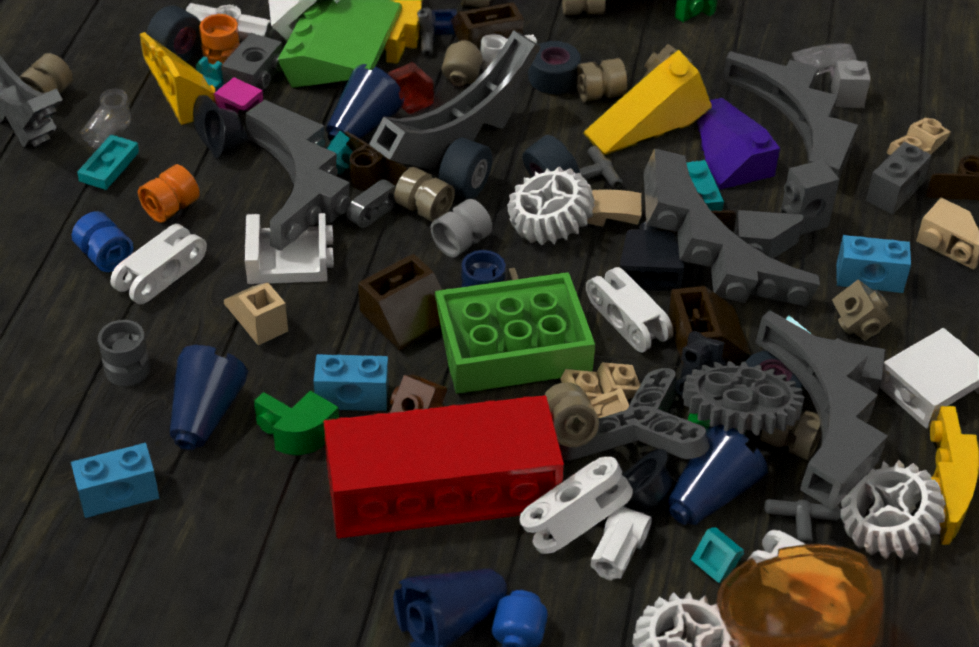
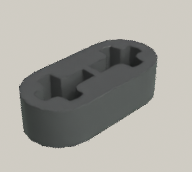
M381 180L352 200L347 209V219L360 228H365L375 222L397 204L394 200L396 186L387 180Z

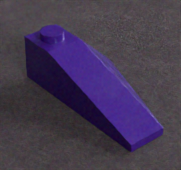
M723 98L710 100L711 109L696 121L698 131L701 134V148L704 151L705 161L718 189L721 190L774 177L780 147L768 131Z

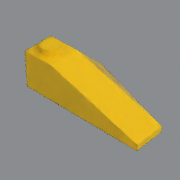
M146 32L140 33L143 57L181 125L194 122L193 107L199 95H207L216 103V90L214 86H209L200 72L155 41Z
M678 50L651 71L588 127L583 134L594 146L600 149L603 155H607L636 145L637 142L650 137L662 136L665 132L673 129L688 127L709 111L712 105L699 71Z

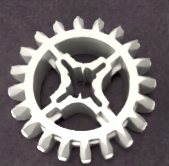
M558 167L555 171H550L547 168L541 174L535 171L534 177L524 178V184L515 186L516 191L509 195L510 203L507 204L510 222L521 238L528 239L530 243L537 240L541 245L545 244L547 240L555 244L559 238L567 240L569 234H578L579 227L587 226V220L593 216L592 211L593 207H595L590 184L582 177L581 173H574L571 168L563 171L561 167Z
M900 460L897 461L894 467H889L883 461L881 469H872L841 501L843 509H841L840 516L845 524L844 528L847 535L853 538L855 545L859 548L865 547L871 556L880 551L881 556L885 559L888 558L891 552H896L897 556L902 559L904 550L911 549V551L917 554L919 543L930 546V534H940L941 528L939 523L945 522V500L943 495L940 494L939 484L931 479V475L926 470L919 472L918 467L914 463L905 468ZM921 500L922 502L920 508L918 509L917 513L914 516H912L911 513L913 512V510L916 509L915 504ZM873 502L874 505L869 509L870 514L865 517L868 507Z
M690 591L685 596V599H680L673 592L669 597V602L659 597L654 607L647 605L643 612V617H639V620H637L636 633L633 636L634 647H743L742 639L739 638V625L732 624V613L721 614L720 602L710 606L707 604L706 595L700 601L694 600ZM674 627V630L665 632V636L657 637L666 629Z

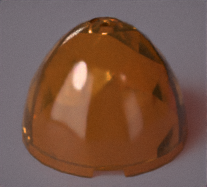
M804 544L778 549L776 557L756 563L755 559L752 558L734 569L724 579L719 588L717 607L724 627L736 647H873L879 632L884 608L882 574L879 569L875 570L868 564L865 555L845 547L827 544Z

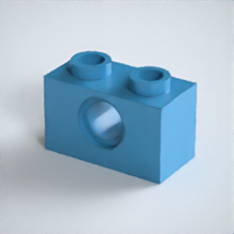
M843 235L836 263L837 286L849 287L856 280H860L872 290L903 293L911 267L910 242Z
M316 355L314 372L315 394L338 406L339 410L387 411L389 387L388 356Z
M146 443L71 462L85 518L159 499L155 473Z

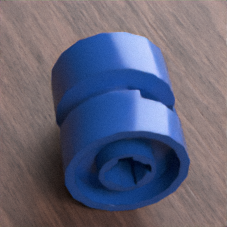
M90 212L81 217L73 227L71 235L73 242L101 271H114L120 262L133 253V242L103 212Z

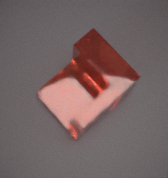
M413 62L388 73L401 88L398 94L400 99H405L402 109L408 114L433 104V80Z

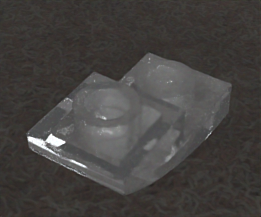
M851 44L820 45L792 53L794 61L818 67L817 75L829 71L832 78L837 61L857 60Z

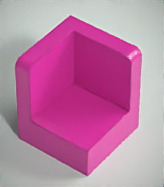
M233 77L215 92L216 105L221 108L236 112L240 109L249 111L263 101V92L261 89Z

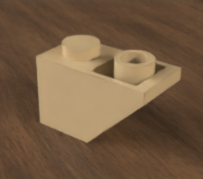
M940 198L923 217L916 241L974 270L979 261V230L970 211Z
M268 282L250 287L224 299L225 306L257 345L288 332L286 303Z

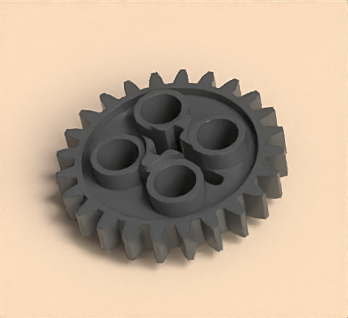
M728 361L727 366L714 362L713 368L702 365L701 370L693 369L692 375L686 376L682 398L684 399V406L689 407V413L698 414L699 421L709 419L711 427L721 424L724 425V431L726 432L736 428L739 434H744L745 430H751L755 435H759L760 430L773 434L774 427L785 431L787 425L794 426L795 421L800 420L804 396L801 395V388H795V381H786L787 375L785 374L775 376L774 369L763 371L761 370V365L748 367L746 362H742L740 366H735L734 363Z

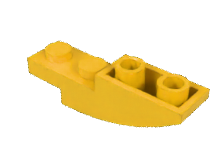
M390 0L401 3L402 10L384 47V50H386V62L398 64L405 47L417 48L420 39V25L417 12L421 9V0Z
M941 406L937 419L933 420L930 425L931 441L936 442L937 445L936 469L931 479L939 484L940 494L943 495L945 500V522L939 523L942 545H950L961 527L974 494L979 469V450L976 435L961 434L956 407Z

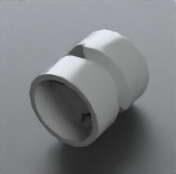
M473 199L463 201L453 208V212L443 214L431 224L433 240L439 249L450 257L460 255L469 249L472 244L478 243L492 232V221L487 210Z

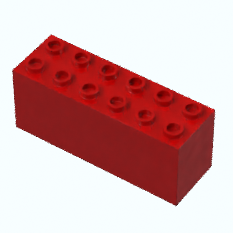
M546 395L324 420L327 470L336 538L520 516L523 510L531 503L562 483L564 463Z

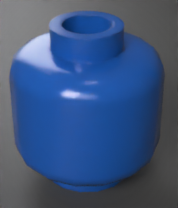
M522 590L513 591L510 595H506L499 600L492 633L495 639L502 644V647H537L543 639L548 611L536 594Z

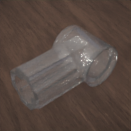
M109 89L101 94V106L81 130L82 139L90 147L98 149L111 134L114 135L118 129H123L131 123L132 119L127 94L121 89Z

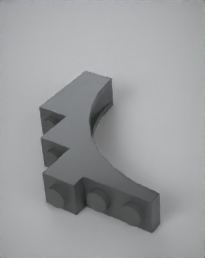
M513 30L496 58L467 89L453 100L422 115L401 119L383 117L369 145L392 161L434 171L448 144H452L456 139L463 137L474 141L483 123L502 129L505 127L518 103L513 100V97L541 46Z
M730 51L726 57L723 81L745 88L780 109L802 136L807 150L808 163L823 159L840 179L853 148L858 125L833 118L838 95L814 89L818 67L789 60L787 66Z
M0 56V123L9 121L23 148L32 144L34 148L40 147L51 141L50 136L56 130L51 116L57 113L56 109L63 99L57 88L47 93H41L32 89L11 70Z
M263 100L246 113L248 140L261 146L278 159L289 173L294 185L293 191L284 207L270 220V246L282 251L291 242L296 241L310 226L318 222L319 213H325L326 222L332 223L341 214L346 213L351 203V198L349 197L350 182L337 177V153L325 149L324 125L267 100Z
M654 148L643 171L646 223L648 226L678 232L680 260L711 267L713 292L721 298L746 303L749 296L754 295L806 307L820 286L819 275L788 266L770 258L744 242L710 211L698 194L689 175L685 155Z
M768 311L762 317L755 343L777 357L795 374L813 401L818 412L822 431L821 448L808 463L800 490L833 510L879 462L888 438L886 434L867 424L878 394L858 383L868 355L839 338L828 344L776 313Z

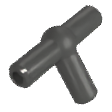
M423 8L417 12L420 25L419 35L421 37L422 54L430 56L433 54L435 30L432 26V10L430 8Z
M597 146L590 147L587 153L594 164L579 169L582 177L587 180L602 175L613 189L621 187L623 181L613 169V163L605 158Z
M768 499L764 507L766 514L794 516L796 518L797 540L806 545L813 541L811 518L837 521L840 519L841 513L839 506L832 510L823 504H813L807 500L792 502Z

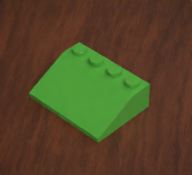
M317 0L301 14L278 58L291 88L347 81L353 70L361 64H367L365 68L373 70L402 10L401 3L390 0H340L338 3L334 0Z
M569 272L435 291L448 366L456 394L561 378L565 369L593 371L595 342Z

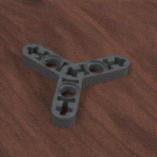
M660 368L648 373L627 410L598 418V432L590 442L579 447H567L559 443L562 459L564 460L578 459L637 440L684 459L700 457L709 450L710 446L706 430L703 426L667 413L677 395L675 392L677 383L676 373L670 368Z

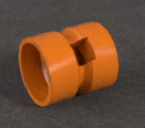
M214 14L201 21L199 28L203 57L208 58V63L215 64L217 61H220L223 64L240 45L236 19L226 14Z
M177 164L162 172L159 178L150 180L140 186L138 197L147 214L155 221L161 223L174 216L179 209H184L198 200L200 190L191 173L183 166Z

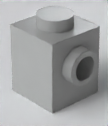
M849 60L836 62L831 85L832 94L838 95L835 107L864 108L870 84L866 61Z

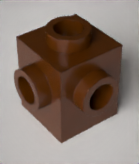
M404 375L400 386H397L392 393L390 413L445 407L442 403L448 388L418 375Z

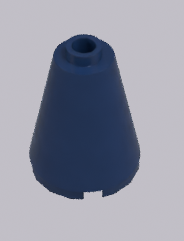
M361 64L353 70L326 127L327 137L330 142L339 131L343 134L348 131L362 139L380 125L383 117H391L403 107L405 99H400L398 94L401 88L391 76L377 67H374L373 70L366 69L367 64Z
M186 346L177 359L169 434L175 440L174 443L185 450H194L205 445L246 383L248 370L244 363L229 353L226 358L216 355L217 348L211 346Z
M721 424L714 427L710 426L706 429L710 446L709 450L700 457L689 459L668 498L669 512L679 523L683 525L687 523L691 525L698 524L761 481L768 472L767 463L762 453L758 449L752 453L745 445L749 439L745 435L739 434L736 429L732 428L726 432L724 431V425Z
M492 569L408 577L399 582L402 585L401 588L394 591V611L401 632L409 630L412 638L415 640L409 643L411 647H448L497 610L499 600L507 594V586L503 577Z

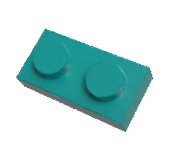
M111 134L77 171L79 181L107 190L139 153L138 143Z
M706 161L687 162L689 175L697 192L702 195L705 204L710 211H722L724 201Z

